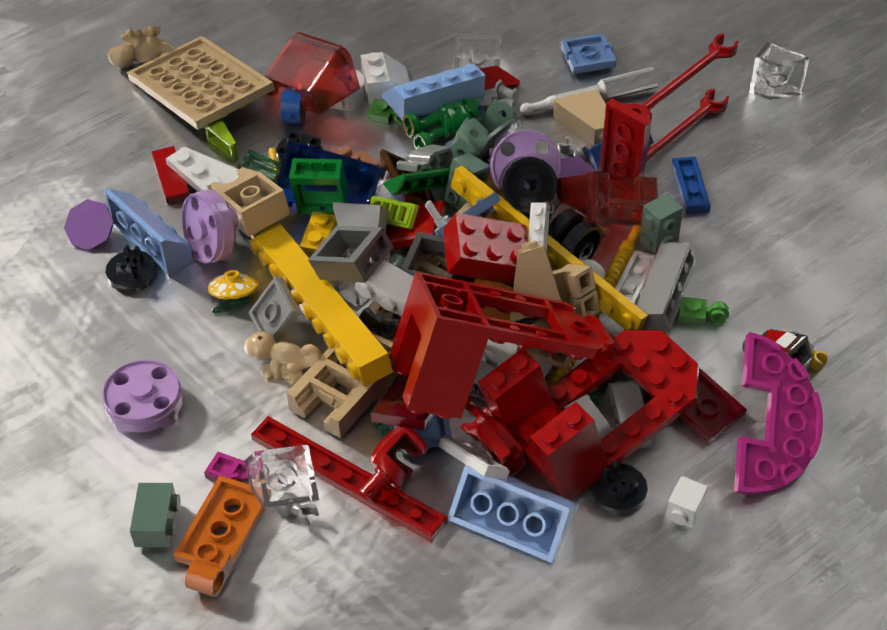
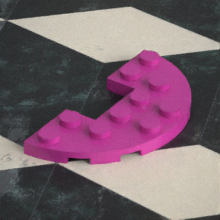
M749 332L745 338L742 387L768 392L765 441L742 436L737 442L734 493L742 495L768 493L795 480L804 472L810 461L815 457L823 431V412L819 394L814 392L808 379L810 375L797 358L793 359L783 351L780 344L752 332Z

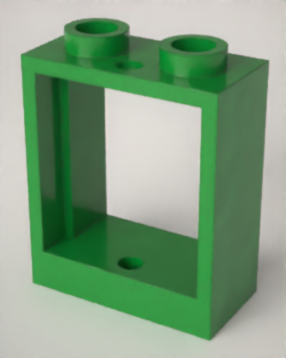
M293 158L289 179L298 214L312 215L313 212L334 214L333 202H349V191L342 159ZM305 185H337L338 192L306 191Z

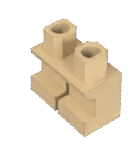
M568 264L561 269L552 270L562 302L575 306V313L585 318L587 314L595 316L601 312L597 290H593L596 288L592 266Z

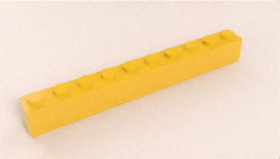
M279 222L273 223L262 229L259 233L250 236L251 239L248 240V243L253 253H258L264 266L268 265L273 278L279 276L284 279L296 304L300 305L305 319L312 320L311 322L318 335L323 334L328 348L335 349L339 362L341 364L346 363L348 372L354 380L358 378L362 385L366 387L393 373L388 352L329 281L318 278L308 261L309 257Z

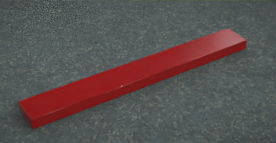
M269 416L251 433L253 441L431 543L448 523L447 516L390 484L379 493L373 502H370L365 497L373 488L364 496L359 492V489L373 476L371 473Z

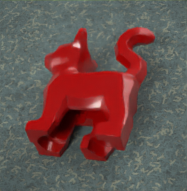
M469 396L465 409L476 420L472 423L462 424V431L470 435L475 441L480 442L489 457L510 470L508 476H514L526 466V460L522 456L524 455L522 447L498 417H493L487 407L482 410L479 406H476Z

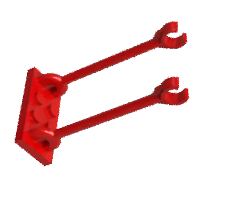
M724 33L716 35L713 42L708 46L709 53L642 105L637 103L624 105L613 98L609 100L605 108L599 177L626 193L630 191L642 193L646 163L706 114L725 111L728 107L729 96H726V99L722 102H714L711 100L714 99L715 89L708 90L700 100V108L648 149L652 122L650 110L715 59L732 58L735 56L739 41H735L733 46L724 47L721 46L724 42Z

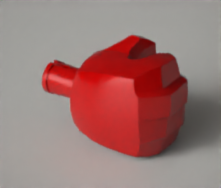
M397 426L385 435L374 448L369 462L374 468L375 473L359 489V492L364 496L373 488L365 497L370 502H373L388 484H392L397 489H400L404 478L410 479L413 469L396 457L398 450H402L405 454L414 458L426 454L428 450L426 443L413 429Z

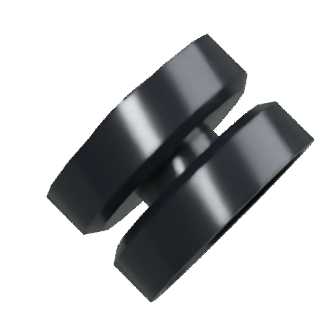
M533 156L517 157L508 162L502 170L499 179L500 192L504 200L514 208L524 212H530L531 203H541L543 201L551 203L555 198L558 188L557 176L553 168L544 160ZM525 179L531 180V186L529 188L523 187L525 185Z
M572 208L565 209L551 221L548 228V235L579 260H592L601 244L603 236L602 228L590 220H585V217Z

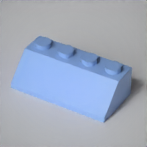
M474 63L467 64L463 67L446 70L439 74L394 86L384 92L382 98L402 121L403 116L408 113H412L418 118L436 112L437 108L441 107L442 104H448L464 98L468 100L473 97L477 99L484 98L485 74Z
M109 188L104 190L108 209L115 221L113 226L132 244L139 246L141 251L151 255L156 266L168 277L193 263L191 254L193 248L186 238L182 239L173 226H168L164 223L158 213H153L145 201H140L131 193Z
M466 465L455 493L448 520L553 563L571 530L579 504L511 476H508L507 480L484 477Z

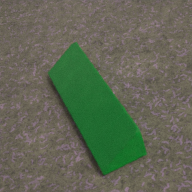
M450 168L402 174L384 182L383 185L392 195L446 188Z

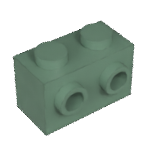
M466 153L452 159L444 200L458 210L468 201L451 188L455 169L462 165L485 184L488 178L490 166L471 153Z
M665 194L643 205L640 241L654 255L658 252L661 243L679 242L683 207L670 195Z
M138 483L130 526L134 547L170 546L171 536H175L177 528L174 515L175 512L180 510V495L175 493L173 483Z

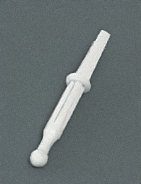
M649 67L601 79L597 85L549 96L540 102L524 103L520 107V112L524 116H529L533 112L540 110H554V99L598 90L603 100L606 101L658 87L657 83L608 95L605 85L608 82L654 71V68Z

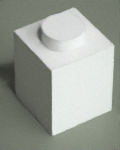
M681 476L668 500L665 517L671 519L676 524L693 528L705 504L708 486Z

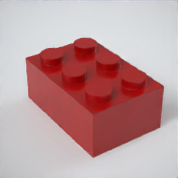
M455 213L443 228L448 274L514 284L518 250L522 249V244L528 242L526 225Z

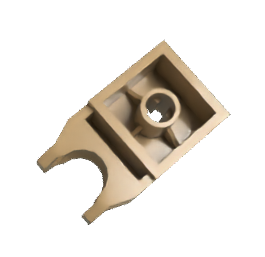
M242 167L236 171L239 177L235 181L226 184L213 182L207 186L208 190H215L236 211L238 216L237 228L248 237L259 233L262 229L290 215L284 190L260 171L256 172Z

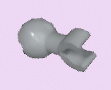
M570 136L566 137L567 144L558 142V150L561 153H572L574 157L579 156L585 162L589 160L586 151L589 148L587 145H575L573 138Z
M285 494L277 502V509L283 516L297 515L304 526L310 525L306 515H319L316 505L308 503L302 506L299 504L298 499L291 494Z

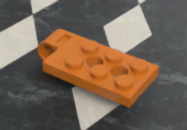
M219 475L173 554L175 561L189 565L185 577L186 588L212 597H216L219 594L272 498L270 491ZM232 505L240 506V509L236 512L230 513L226 511L227 507ZM220 527L228 529L223 535L213 534V531Z

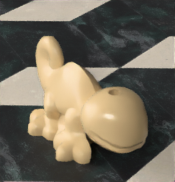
M151 25L142 30L128 29L125 33L121 34V39L127 43L111 48L108 51V59L117 68L125 69L129 68L134 60L147 63L174 50L175 47L168 41L157 38V35L161 33L159 26Z
M266 331L252 334L245 343V352L250 358L255 360H272L270 363L262 365V373L265 374L267 381L273 378L277 380L284 378L285 381H289L291 386L303 376L302 370L304 368H310L322 356L321 351L312 344L298 347L289 342L276 343L274 336Z

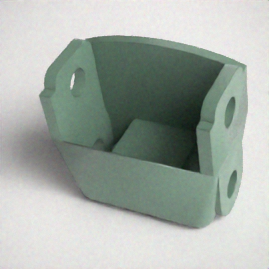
M494 99L485 113L476 119H469L467 117L458 129L450 146L453 157L456 158L466 153H471L482 160L492 153L497 144L507 136L517 122L518 118L516 117L515 110L504 100ZM501 110L506 112V117L501 115Z

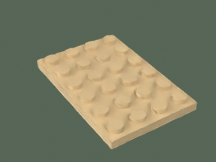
M203 36L127 72L129 80L197 130L207 127L213 121L226 117L229 113L243 108L248 103L258 98H263L275 90L272 81Z

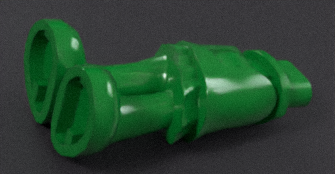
M476 97L469 100L464 98L448 104H442L441 107L437 108L436 112L421 119H418L412 113H408L403 116V125L408 137H414L413 144L415 148L419 149L431 145L442 136L444 139H447L449 135L453 136L467 117L469 119L477 118L478 105L481 104ZM437 123H440V126H439V127H437V128H435V129H433V130H431V131H429V132H427V133H426V132H422V131L426 130L427 128H429V127H431V126H433V125H435V124H437Z

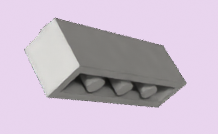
M666 242L660 244L658 252L654 255L653 265L647 273V280L644 288L640 291V298L637 303V307L648 315L642 330H662L664 333L671 331L696 263L690 242Z

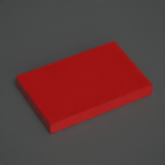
M442 200L432 202L440 216L443 217L446 208ZM425 204L418 205L419 208L412 230L386 225V235L394 247L392 250L411 246L417 232L436 235L434 232L438 227L434 223V219L425 207ZM405 209V211H404V215H403V218H402V222H403V220H404V216H405V213H406V210H407V209Z

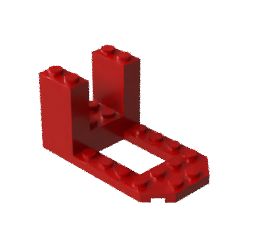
M416 271L389 358L393 371L403 376L409 375L402 395L407 410L420 415L424 413L435 414L443 419H451V417L461 419L488 339L497 344L513 343L523 349L538 348L553 355L558 352L564 353L579 360L583 358L596 359L612 351L615 342L598 318L587 314L585 318L575 313L576 307L567 302ZM486 306L493 307L507 314L511 313V311L517 312L532 319L536 318V316L546 318L552 329L487 317L481 308H486Z
M623 330L613 338L615 343L610 353L596 359H585L549 388L540 364L523 348L478 381L491 415L498 417L505 424L522 447L524 453L522 456L526 463L556 495L571 501L600 479L605 466L610 468L614 460L621 463L696 404L697 380L699 377L698 363L662 330ZM622 368L653 399L600 439L595 420L574 401L586 394L588 395ZM574 402L572 405H570L568 408H566V409L563 411V409H564L565 406H567L568 404Z

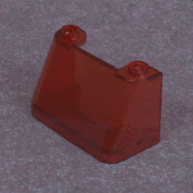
M297 32L288 39L263 75L273 82L275 89L267 95L276 96L279 94L280 87L298 92L301 95L303 107L316 114L323 113L361 89L351 55L345 47L301 32Z

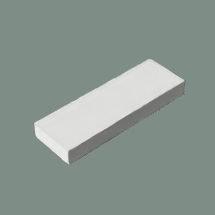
M634 250L615 289L637 306L640 291L644 288L647 280V273L653 265L654 255Z
M441 437L438 446L484 477L507 480L510 471L507 467L462 439Z

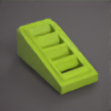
M221 118L205 127L209 142L232 161L236 162L239 160L236 142Z
M372 196L369 204L381 205L388 210V226L412 230L419 208L418 205L379 196ZM405 209H407V210H406V213H405V216H404V220H403V222H402V218H403V215H404V211H405Z

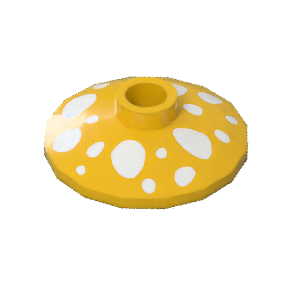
M232 270L213 279L208 285V292L211 296L219 299H239L254 293L258 289L259 283L252 275Z

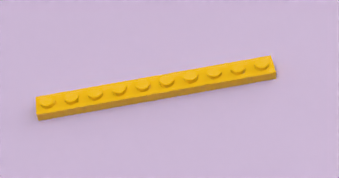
M462 165L455 169L451 188L473 206L479 199H485L494 193L490 187ZM499 196L501 200L493 205L495 211L486 217L526 225L528 237L530 220ZM548 235L547 255L552 270L561 269L568 264L585 265ZM593 271L596 288L593 290H597L600 310L625 330H642L648 315Z

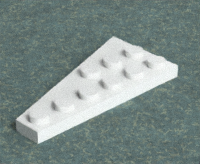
M183 147L166 158L167 165L198 192L208 190L207 186L213 182L226 184L235 181L239 177L236 172L237 168L187 147ZM282 188L290 210V215L279 221L285 227L303 214H298L293 192Z

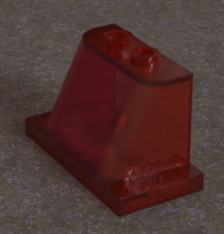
M592 171L586 172L584 175L557 178L558 188L556 193L559 201L586 215L587 221L590 224L641 227L643 205L658 198L657 177L638 176L631 179L610 181V173Z

